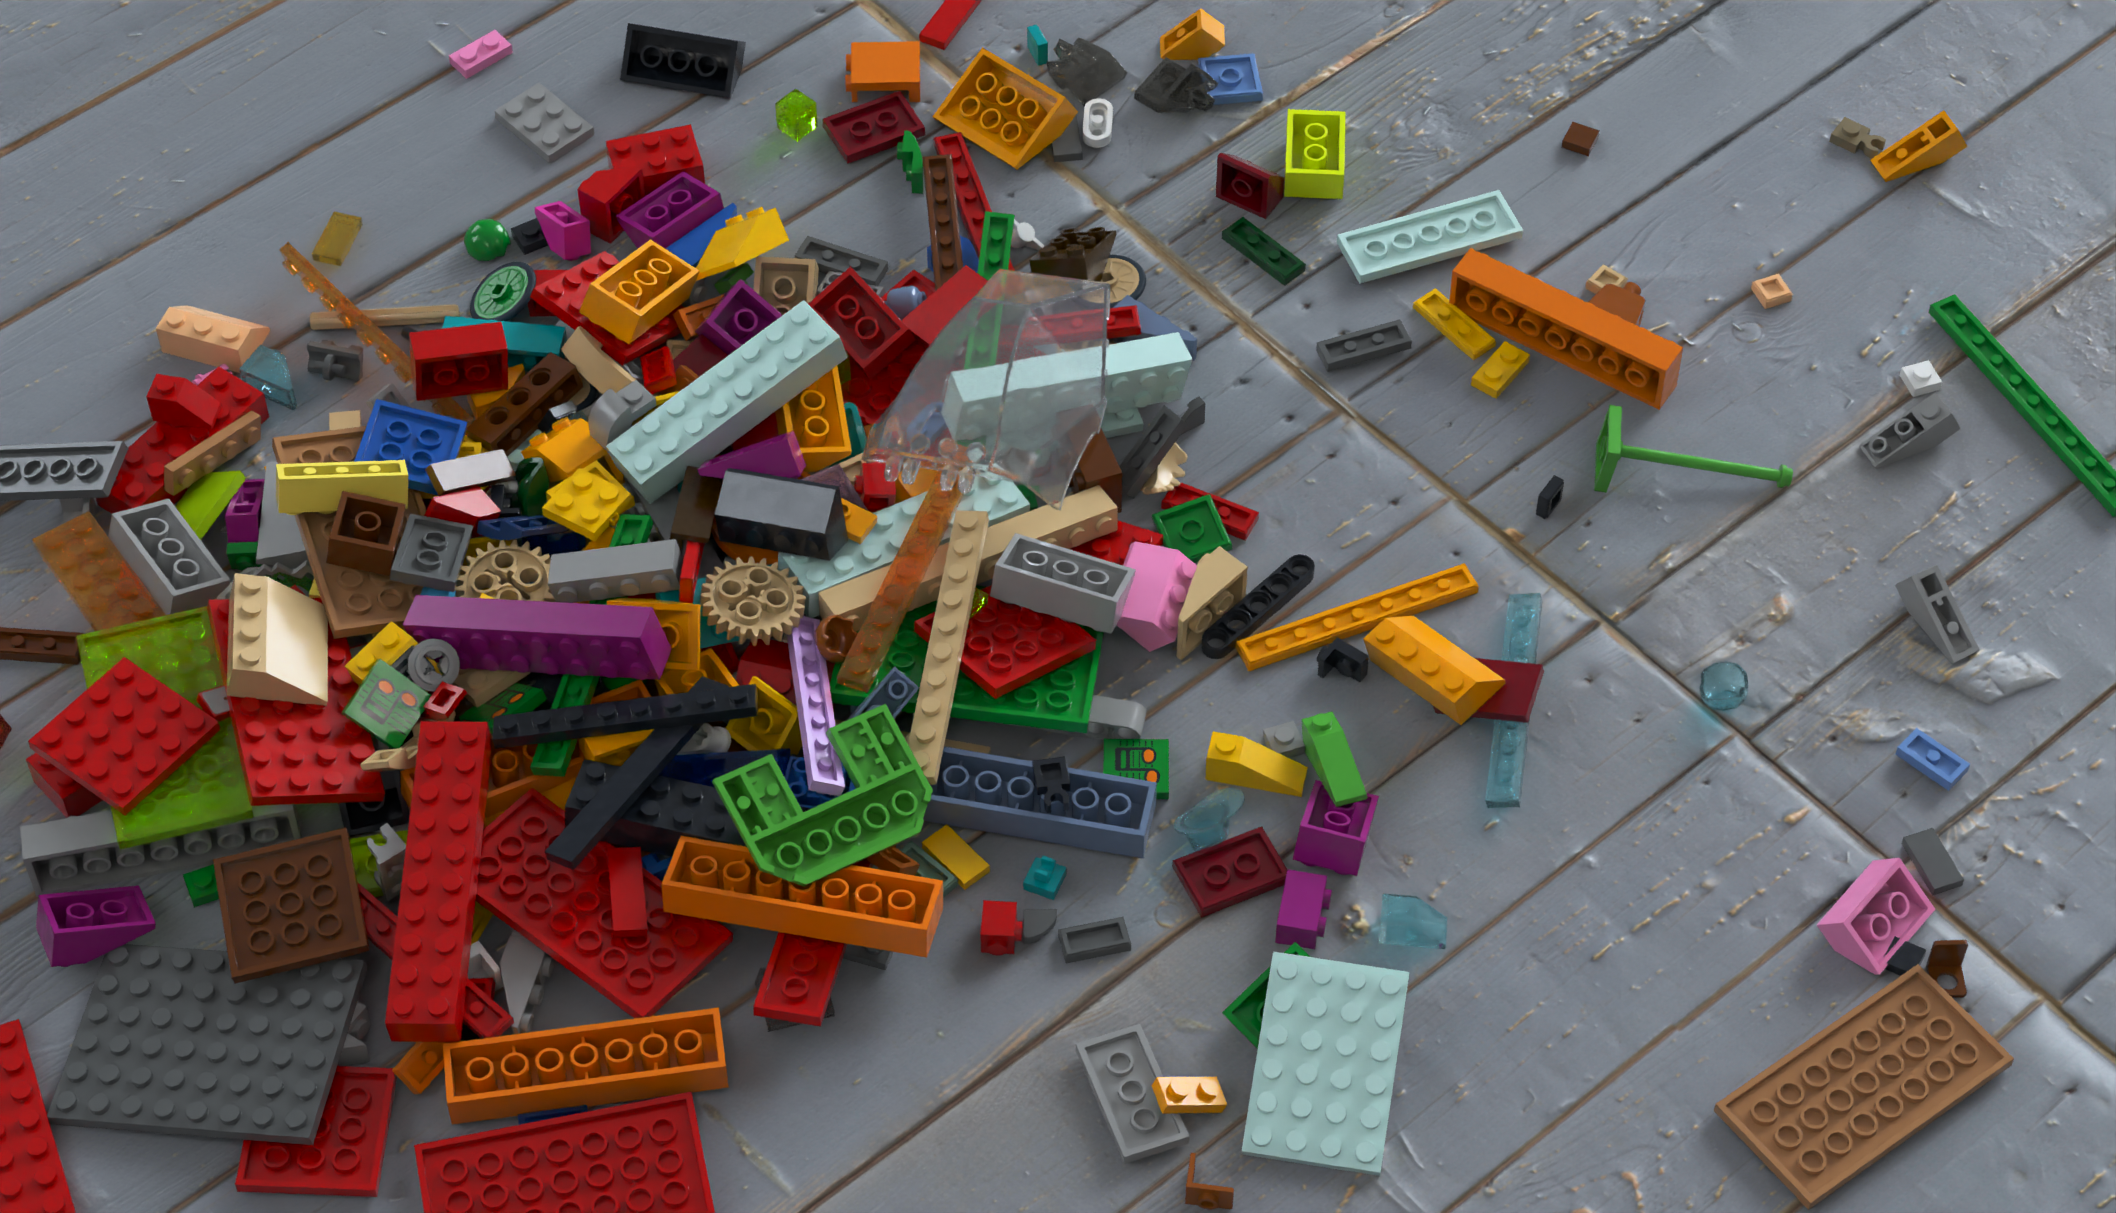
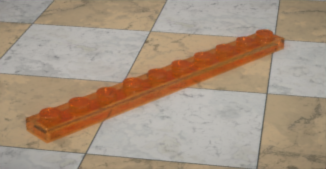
M289 242L282 246L279 250L285 259L282 262L284 268L292 276L298 274L302 278L300 282L311 294L316 291L320 295V302L328 311L331 312L334 309L339 313L337 317L347 329L353 327L357 331L356 336L366 347L372 345L376 349L375 354L385 365L391 363L395 367L393 371L402 382L407 383L410 381L413 384L410 358ZM451 397L429 400L433 403L431 407L436 414L448 415L451 418L468 422L467 427L475 421Z
M951 443L837 675L838 684L868 693L981 459V452Z

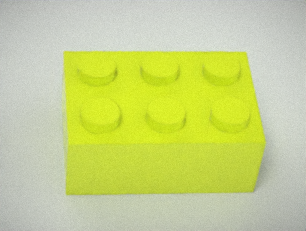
M1288 109L1284 197L1343 198L1346 112Z

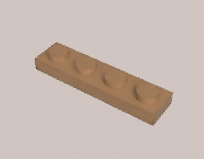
M251 410L165 465L164 490L174 496L206 474L211 473L226 461L233 459L243 450L256 444L261 439V416Z

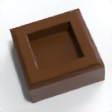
M1572 122L1562 140L1561 148L1589 156L1599 138L1600 130Z

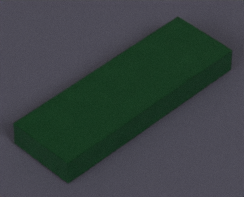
M1241 217L1222 231V239L1284 286L1302 274L1306 269V264L1244 217Z

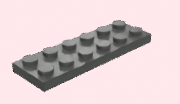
M123 441L0 445V501L106 498L111 492L128 447Z

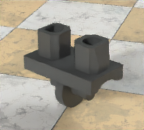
M322 340L321 343L314 341L308 343V372L322 374L323 379L332 381L335 376L360 381L363 377V348L361 346L351 345L346 348L337 346L333 341Z

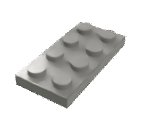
M1140 1024L1076 1043V1053L1124 1164L1189 1144L1190 1136L1180 1113L1162 1114L1152 1084L1157 1077H1163Z

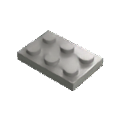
M540 83L535 84L494 110L496 120L549 164L594 136V127Z

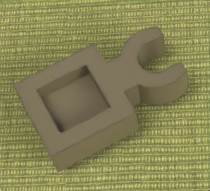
M1844 117L1831 133L1829 142L1854 154L1860 149L1867 157L1874 158L1878 155L1879 149H1884L1886 140L1878 135H1869L1870 128Z

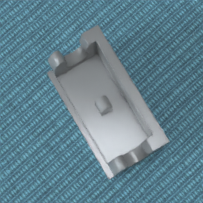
M386 823L380 827V832L387 843L383 846H377L374 840L368 838L367 845L370 852L376 858L378 871L374 873L375 881L382 889L384 898L389 901L401 892L406 844L390 825Z

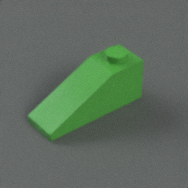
M1333 712L1321 713L1301 719L1305 754L1334 805L1339 807L1366 800L1367 793L1344 731Z

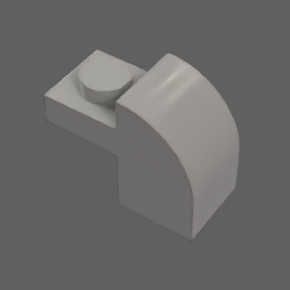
M637 380L617 393L610 388L596 401L591 409L588 418L590 435L608 452L606 446L630 429L634 420L656 406V398Z

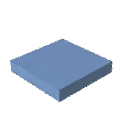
M1254 53L1198 58V68L1206 106L1263 101V91Z

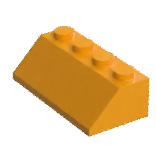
M835 366L775 411L778 434L782 435L794 431L806 463L803 471L807 473L817 472L850 456L852 453L838 367Z
M1415 616L1385 618L1363 638L1371 662L1460 725L1505 684V679Z

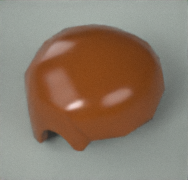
M832 615L823 618L815 630L814 637L820 654L827 661L833 664L850 662L859 659L865 651V636L854 631L853 620L842 618L839 615Z

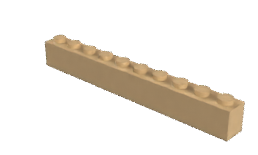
M1100 485L987 527L976 585L993 579L995 565L1015 533L1070 549L1116 531L1118 507ZM949 542L818 592L821 618L839 615L842 618L853 620V629L856 632L938 600Z

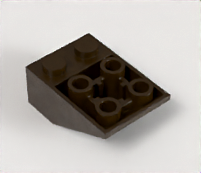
M1095 227L1087 232H1078L1076 228L1060 231L1056 238L1051 239L1048 245L1039 249V252L1029 260L1035 294L1091 292L1101 282L1116 238V230L1105 231L1104 227Z

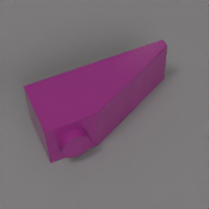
M265 479L245 480L230 500L225 514L228 543L258 542Z

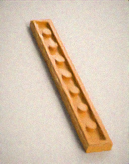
M1464 563L1236 641V650L1248 671H1252L1331 644L1337 637L1345 639L1374 629L1385 618L1412 616L1478 593L1479 586Z

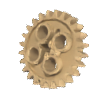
M513 539L510 546H506L504 540H500L499 547L496 548L488 542V551L486 552L476 548L477 558L466 557L467 566H462L456 584L457 587H455L456 597L479 598L481 593H484L495 599L556 602L548 586L550 555L545 554L542 556L541 547L539 546L531 551L528 541L522 547H518L517 539Z
M750 556L748 563H743L737 557L736 565L724 561L723 569L714 567L713 575L707 574L706 583L702 584L700 606H703L702 616H708V626L717 624V634L727 631V640L738 636L739 644H743L746 639H751L752 645L756 646L758 639H762L766 645H769L770 637L773 636L776 640L782 641L783 633L791 635L793 627H799L800 618L804 616L806 596L803 595V586L797 585L798 577L788 578L789 569L786 568L779 571L778 562L767 566L766 558H763L760 563H755L754 558Z

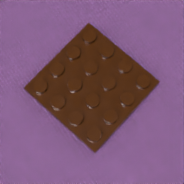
M346 827L213 859L231 977L234 984L370 951L350 837Z

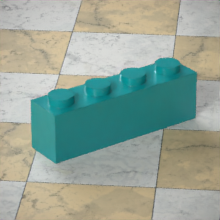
M445 316L442 329L502 322L508 348V368L523 364L524 370L530 371L550 352L565 359V355L561 350L567 342L565 327Z

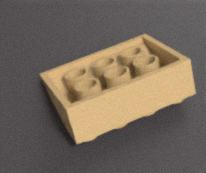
M235 573L229 598L227 696L327 706L328 619L323 604L269 577Z

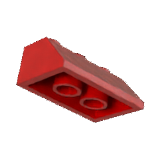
M758 639L756 646H753L750 642L740 659L735 678L739 686L749 685L752 677L756 676L797 706L788 643L770 640L769 645H766L762 639ZM826 660L830 685L835 664ZM832 703V705H833V712H834V708H835V704H836V703Z

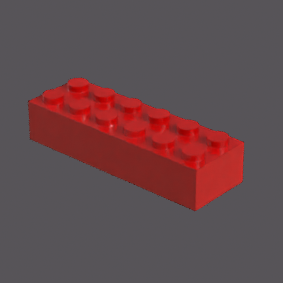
M218 366L197 385L221 402L222 407L213 429L156 422L128 447L109 496L106 498H96L97 505L111 514L165 499H170L174 505L182 498L188 488L183 489L174 496L164 490V466L251 410L261 416V424H263L270 417L264 393Z

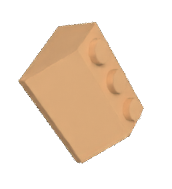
M174 306L168 308L157 325L156 331L163 353L216 367L226 364L229 367L228 370L244 374L269 334L270 328L191 306Z

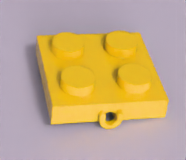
M578 468L542 507L544 517L596 541L610 525L615 526L618 523L620 513L632 501L631 493Z

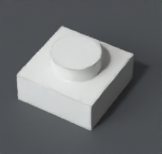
M1929 360L1901 368L1899 376L1912 397L1941 389L1942 380Z

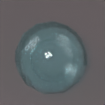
M1727 661L1714 663L1701 672V684L1699 687L1701 700L1713 710L1728 711L1738 708L1748 696L1749 687L1746 671L1739 664Z

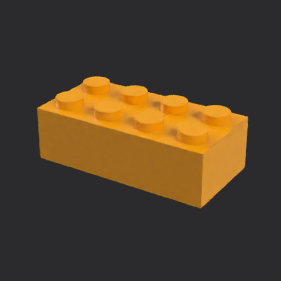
M650 239L589 285L579 313L589 318L594 324L600 325L614 334L617 339L630 344L689 299L700 271Z

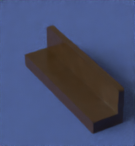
M687 466L670 533V540L676 539L681 553L685 540L699 543L709 542L723 478L699 475V467Z

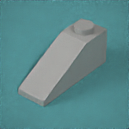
M1937 564L1895 584L1909 614L1951 664L1980 650Z

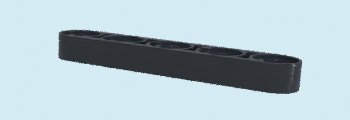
M1303 554L1290 557L1203 633L1202 652L1211 659H1221L1227 656L1236 648V641L1249 637L1311 583L1314 578V561L1309 556ZM1295 566H1304L1309 571L1306 574L1300 575L1294 573L1292 569ZM1275 584H1283L1288 589L1285 592L1278 593L1273 591L1271 587ZM1254 602H1262L1267 608L1262 611H1256L1250 605ZM1233 620H1240L1246 626L1242 629H1234L1229 626V623ZM1217 638L1225 644L1219 648H1214L1207 642Z

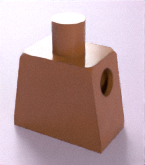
M1627 282L1623 288L1611 283L1606 284L1588 302L1640 326L1646 300L1640 296L1641 288L1636 283Z

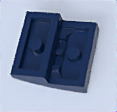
M524 515L483 520L478 522L477 528L478 534L496 540H513L569 531V528L543 515L530 517Z

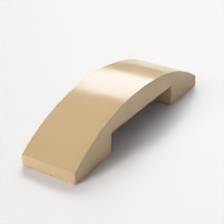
M578 326L561 350L567 359L576 365L578 372L601 394H604L610 388L617 393L636 380L601 350L603 345L583 327ZM657 392L653 396H660V394Z
M455 711L445 720L419 717L412 728L414 737L398 749L376 751L360 764L362 770L381 772L415 767L421 721L453 722L456 715Z

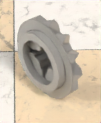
M424 640L415 645L411 654L407 657V672L410 674L413 682L426 691H435L442 681L452 684L458 676L460 662L457 652L449 643L443 640ZM442 655L439 659L440 662L437 664L440 673L430 671L423 674L428 666L425 657L436 659Z

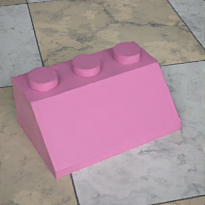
M1135 541L1129 547L1123 566L1136 569L1117 626L1151 652L1176 640L1178 618L1197 565L1179 550Z
M1900 858L1873 860L1818 922L1817 927L1834 951L1874 975H1880L1888 965V960L1905 941L1911 939L1935 911V908ZM1896 936L1900 938L1897 941V943L1891 948V950L1886 954L1894 937Z

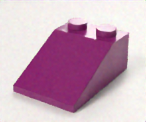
M740 279L726 292L695 330V333L699 336L703 334L723 352L730 355L780 318L782 314Z
M791 431L706 460L698 468V472L701 476L724 479L725 471L728 468L797 479L801 476L806 463L795 433Z
M1315 780L1300 824L1292 860L1300 861L1302 864L1310 867L1319 866L1331 869L1341 875L1351 874L1357 876L1379 796L1367 793L1366 800L1336 807L1322 782Z
M139 885L38 895L36 929L51 967L85 964L154 930L156 927L155 920Z

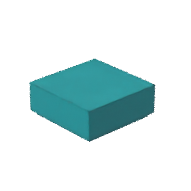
M1032 25L1027 27V48L1037 65L1040 66L1048 61V42L1039 26Z

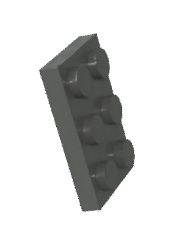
M410 513L391 568L390 580L454 592L470 543L473 526Z

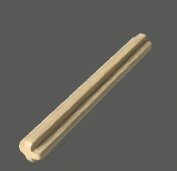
M456 304L312 312L310 314V326L312 330L444 323L445 316L460 317V312Z

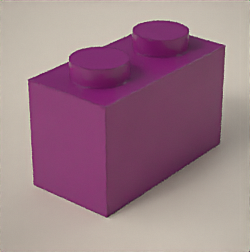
M1287 869L1277 920L1275 943L1292 945L1296 942L1300 947L1315 949L1317 937L1324 938L1327 918L1321 917L1323 909L1329 910L1332 890L1326 889V875Z

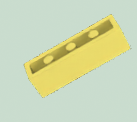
M405 460L276 464V501L279 513L299 515L302 512L330 514L337 511L342 491L406 504L405 509H408L409 475Z

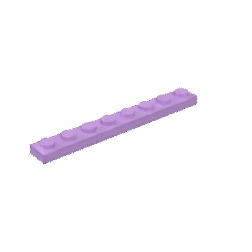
M803 616V618H800L799 627H793L792 634L787 635L808 789L820 794L841 796L845 788L842 764L826 735L829 728L836 726L826 659L820 654L814 637L820 620Z

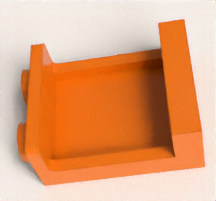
M920 41L851 42V54H846V71H851V74L845 75L846 92H851L852 102H858V91L909 90V102H920Z

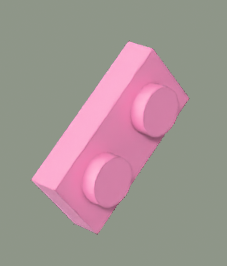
M493 30L449 55L450 64L467 79L513 53L512 45L496 30Z

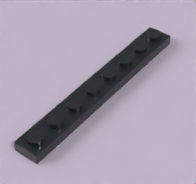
M756 684L494 716L492 741L495 749L756 717L758 716V692Z

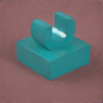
M1044 855L1042 858L1035 857L1023 881V890L1054 900L1067 875V867L1056 864L1055 859Z

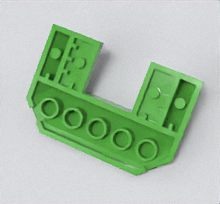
M886 704L827 730L826 735L856 789L810 810L802 811L772 754L713 779L714 787L760 871L805 887L912 838L921 832L924 823L923 818L933 789Z

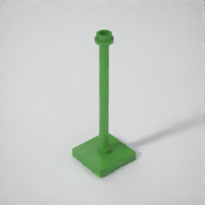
M1609 405L1596 442L1594 491L1607 493L1617 462L1621 457L1776 481L1779 488L1789 487L1793 476V469L1787 468V465L1782 464L1779 469L1623 445V441H1621V406Z

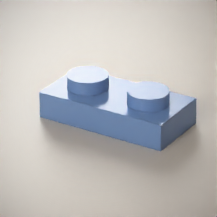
M1918 728L1897 747L1895 754L1948 791L1968 772L1970 763Z

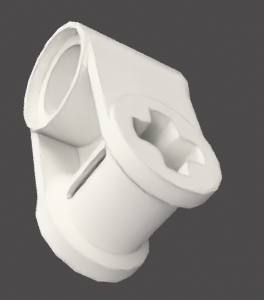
M704 723L674 759L688 760L696 759L697 757L723 755L730 747L731 735L723 727H712L709 723Z

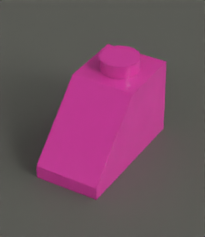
M561 201L534 207L536 217L550 250L564 260L569 261L577 260L580 256L591 253L590 221Z

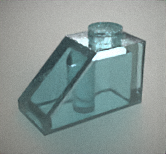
M259 345L239 368L241 379L263 392L266 399L295 410L297 403L286 356L276 349H269Z
M1383 893L1379 924V944L1446 949V916L1417 896Z

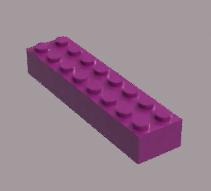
M416 595L403 623L406 632L418 644L427 639H440L449 643L459 657V669L660 680L672 650L652 607ZM442 655L433 660L438 664Z

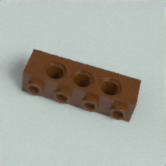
M550 352L467 427L468 437L475 442H481L482 447L489 452L503 449L508 457L538 429V424L549 409L566 403L584 387L576 365Z

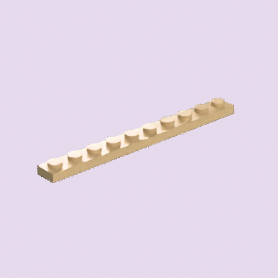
M956 510L908 743L930 785L937 784L989 522L987 511Z

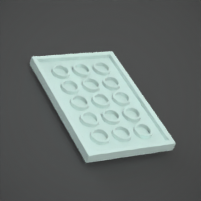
M1273 951L1242 1145L1243 1155L1380 1176L1410 972Z

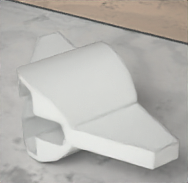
M1014 219L1011 247L1021 248L1027 246L1036 250L1044 247L1035 238V231L1030 224L1025 222L1019 224Z

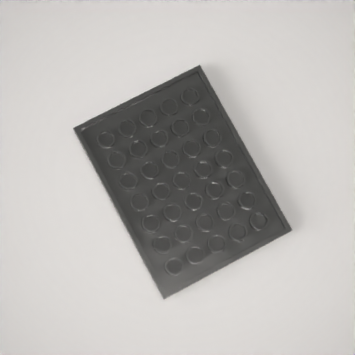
M124 944L104 955L47 1114L49 1122L52 1125L313 1145L368 967L363 960L335 959L234 984L227 951Z

